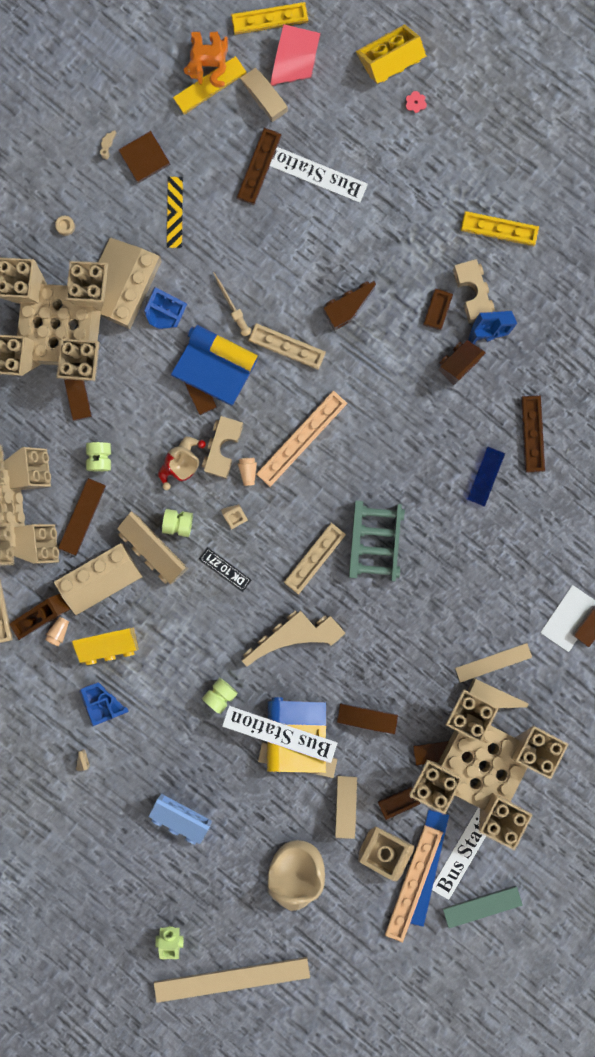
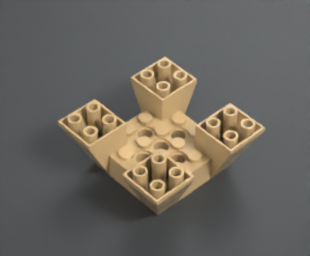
M0 258V298L20 304L17 336L0 335V374L22 376L41 364L58 365L57 378L95 381L99 351L98 333L101 310L104 304L108 263L70 261L67 285H48L34 259Z
M0 445V565L14 564V556L34 564L59 562L55 524H32L25 526L22 504L23 496L21 490L51 487L47 449L22 447L3 461L2 445Z
M463 689L446 723L447 726L454 729V732L439 762L427 760L409 796L443 814L446 813L454 795L479 807V832L515 850L532 817L531 813L511 802L527 768L551 779L569 744L535 726L530 727L517 737H513L491 726L499 708ZM491 743H495L494 751L488 752V746ZM464 752L470 753V757L467 760H462ZM485 760L487 762L486 767L479 769V763ZM503 769V776L496 778L497 771ZM473 778H477L478 783L475 786H470V781Z

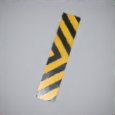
M168 177L167 248H182L183 177Z

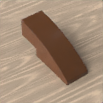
M340 703L337 723L395 734L398 714Z

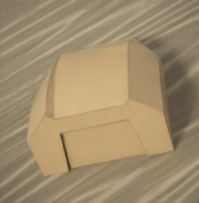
M375 826L369 830L359 850V862L392 881H398L413 854L414 845Z

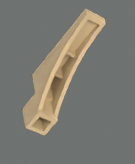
M295 610L287 617L289 620L284 625L280 623L272 630L274 632L273 635L269 638L264 636L257 642L260 645L255 650L250 648L244 653L243 656L245 658L242 662L247 667L271 651L298 643L323 642L329 643L332 646L346 633L331 616L328 618L323 616L316 622L318 626L315 628L302 611L297 613Z

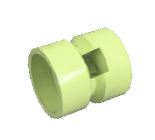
M86 443V454L89 456L86 459V471H111V460L108 458L111 455V443Z
M166 509L162 533L173 535L177 532L178 536L189 537L193 513L182 511L178 514L177 510Z
M219 677L213 684V690H208L202 697V700L217 713L221 714L227 707V701H232L238 692Z

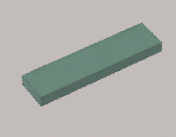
M513 886L442 909L448 928H452L523 906L517 886Z

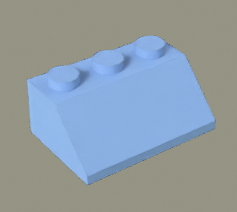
M162 793L149 815L152 818L151 822L158 826L165 825L169 828L168 831L175 835L181 834L185 836V840L194 845L196 843L201 844L212 823V820Z

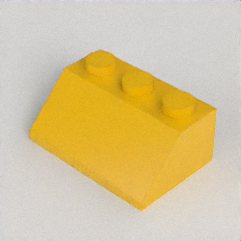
M405 24L356 51L368 75L377 84L385 82L390 76L401 73L408 66L417 64L426 57L420 36Z
M134 627L72 641L79 662H85L86 665L97 663L96 659L104 658V661L116 659L115 655L123 654V657L135 655L134 651L139 650Z

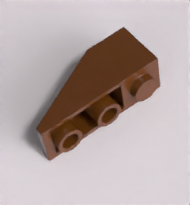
M366 281L359 286L358 290L354 292L352 290L347 291L342 295L343 298L337 301L333 299L325 304L326 307H324L323 312L334 331L351 323L375 289V281L371 283Z

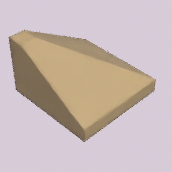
M240 505L221 509L231 530L248 521Z
M84 749L78 753L77 771H85L90 768L86 750Z

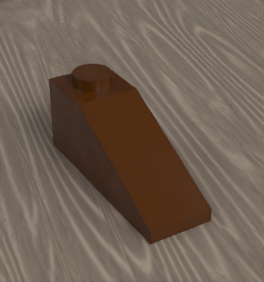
M59 593L46 599L11 622L10 626L18 640L71 609Z

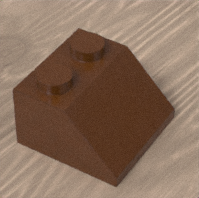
M468 340L464 344L459 342L453 348L454 353L450 357L446 355L439 362L441 366L438 370L453 385L459 382L486 353Z

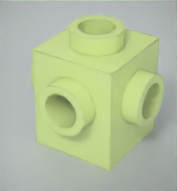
M160 928V934L156 936L155 946L159 951V959H179L180 948L184 946V936H180V928Z

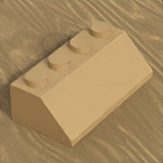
M132 511L117 528L120 531L119 537L125 543L129 541L133 545L131 549L138 556L142 554L147 559L145 564L151 570L156 569L160 573L158 577L165 584L168 582L173 584L188 570V567Z
M120 543L56 580L54 584L74 614L78 615L142 578V575L125 545Z

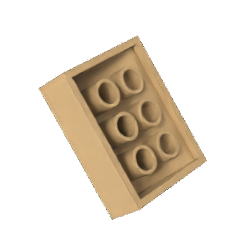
M109 238L98 262L108 263L101 317L131 329L162 262L160 256L143 248Z

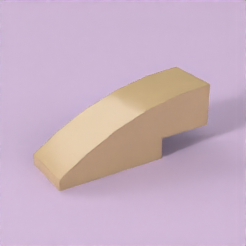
M254 68L240 78L259 107L265 111L272 122L288 112V106L257 68Z
M338 776L335 838L355 839L357 777Z

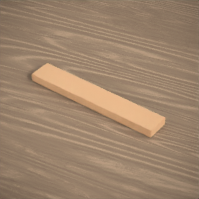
M333 390L256 475L271 487L348 403Z
M424 825L385 936L403 943L441 840L442 831Z

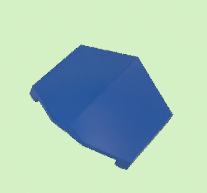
M154 287L143 311L148 323L158 329L174 328L178 326L187 303Z

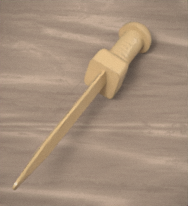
M214 273L216 281L233 311L231 317L234 322H237L242 331L241 335H250L251 328H248L245 323L241 309L236 310L225 288Z

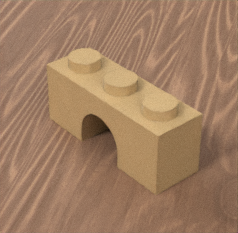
M477 259L455 265L453 273L458 288L470 286L476 294L473 300L467 301L464 304L468 323L475 322L479 313L495 311L493 301L489 300L487 295L489 293L488 284L483 282L482 275H484L482 265L478 264Z
M223 416L220 417V420L215 421L213 431H216L214 439L210 438L208 444L210 453L208 457H204L202 467L205 468V473L227 479L232 459L222 456L220 448L226 441L238 443L243 422Z

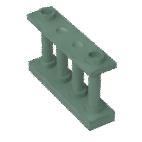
M355 501L349 578H357V574L361 575V573L391 575V581L394 582L396 578H399L400 566H397L400 520L404 521L405 509H401L402 504H398L396 510L366 508V506H363V501ZM362 517L396 518L395 529L365 527V525H361ZM360 536L394 537L393 548L363 546V544H360ZM359 555L392 556V568L362 565V563H358Z

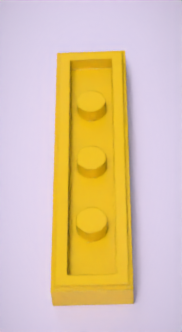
M305 2L231 14L234 35L283 27V24L291 26L308 23Z
M236 56L225 63V73L217 78L218 81L225 83L223 87L217 88L210 83V76L215 71L213 70L203 77L202 85L197 81L173 97L184 115L246 74V70Z
M468 211L464 212L461 231L530 246L536 245L539 226Z

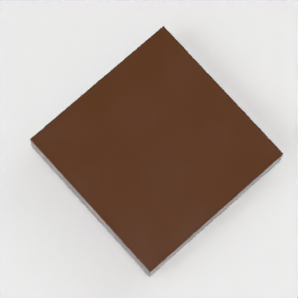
M151 131L118 149L137 183L142 182L170 165L169 160Z

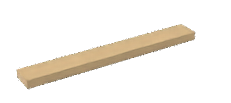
M303 957L154 981L156 1002L158 1003L310 978L308 959Z

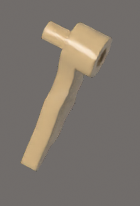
M116 131L107 133L102 138L101 145L103 149L100 150V154L103 159L107 160L110 156L109 147L112 146Z

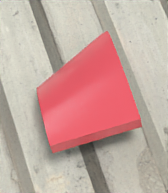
M283 24L271 78L272 86L284 82H294L298 79L311 78L320 33Z

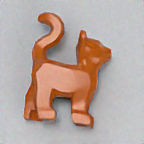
M191 32L193 46L190 51V61L184 67V74L189 75L193 79H198L199 84L202 85V66L218 67L211 74L210 83L217 88L223 87L225 83L218 81L217 78L225 73L228 37H224L221 40L218 32H210L212 44L203 45L201 33Z

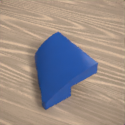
M513 312L479 313L472 326L468 341L475 345L477 340L483 338L488 342L497 337L509 335L517 324Z
M99 682L79 690L92 726L129 712Z

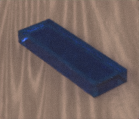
M491 447L486 448L467 497L468 501L485 507L504 459V452Z

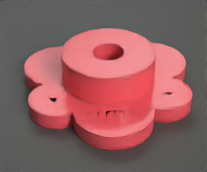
M413 91L411 96L406 97V109L409 111L413 110L414 113H418L427 106L425 96L420 95L418 91Z

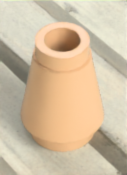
M255 458L239 459L240 463L238 466L243 485H255L257 465Z
M59 617L45 634L47 636L45 640L59 647L60 643H63L69 621Z

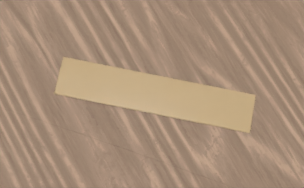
M526 643L455 669L461 683L530 659L532 655Z

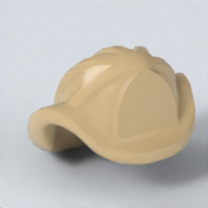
M294 840L281 846L271 861L268 873V893L289 911L302 909L321 895L325 884V868L322 856L314 845L306 841Z

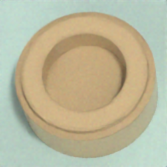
M61 216L56 220L55 228L60 235L69 236L75 230V223L69 216Z

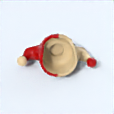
M186 436L181 441L179 447H174L168 451L164 459V465L158 472V477L163 483L162 487L164 490L171 488L167 480L169 475H172L179 481H185L196 472L199 460L191 452V447L197 445L199 448H204L206 446L205 441H199Z

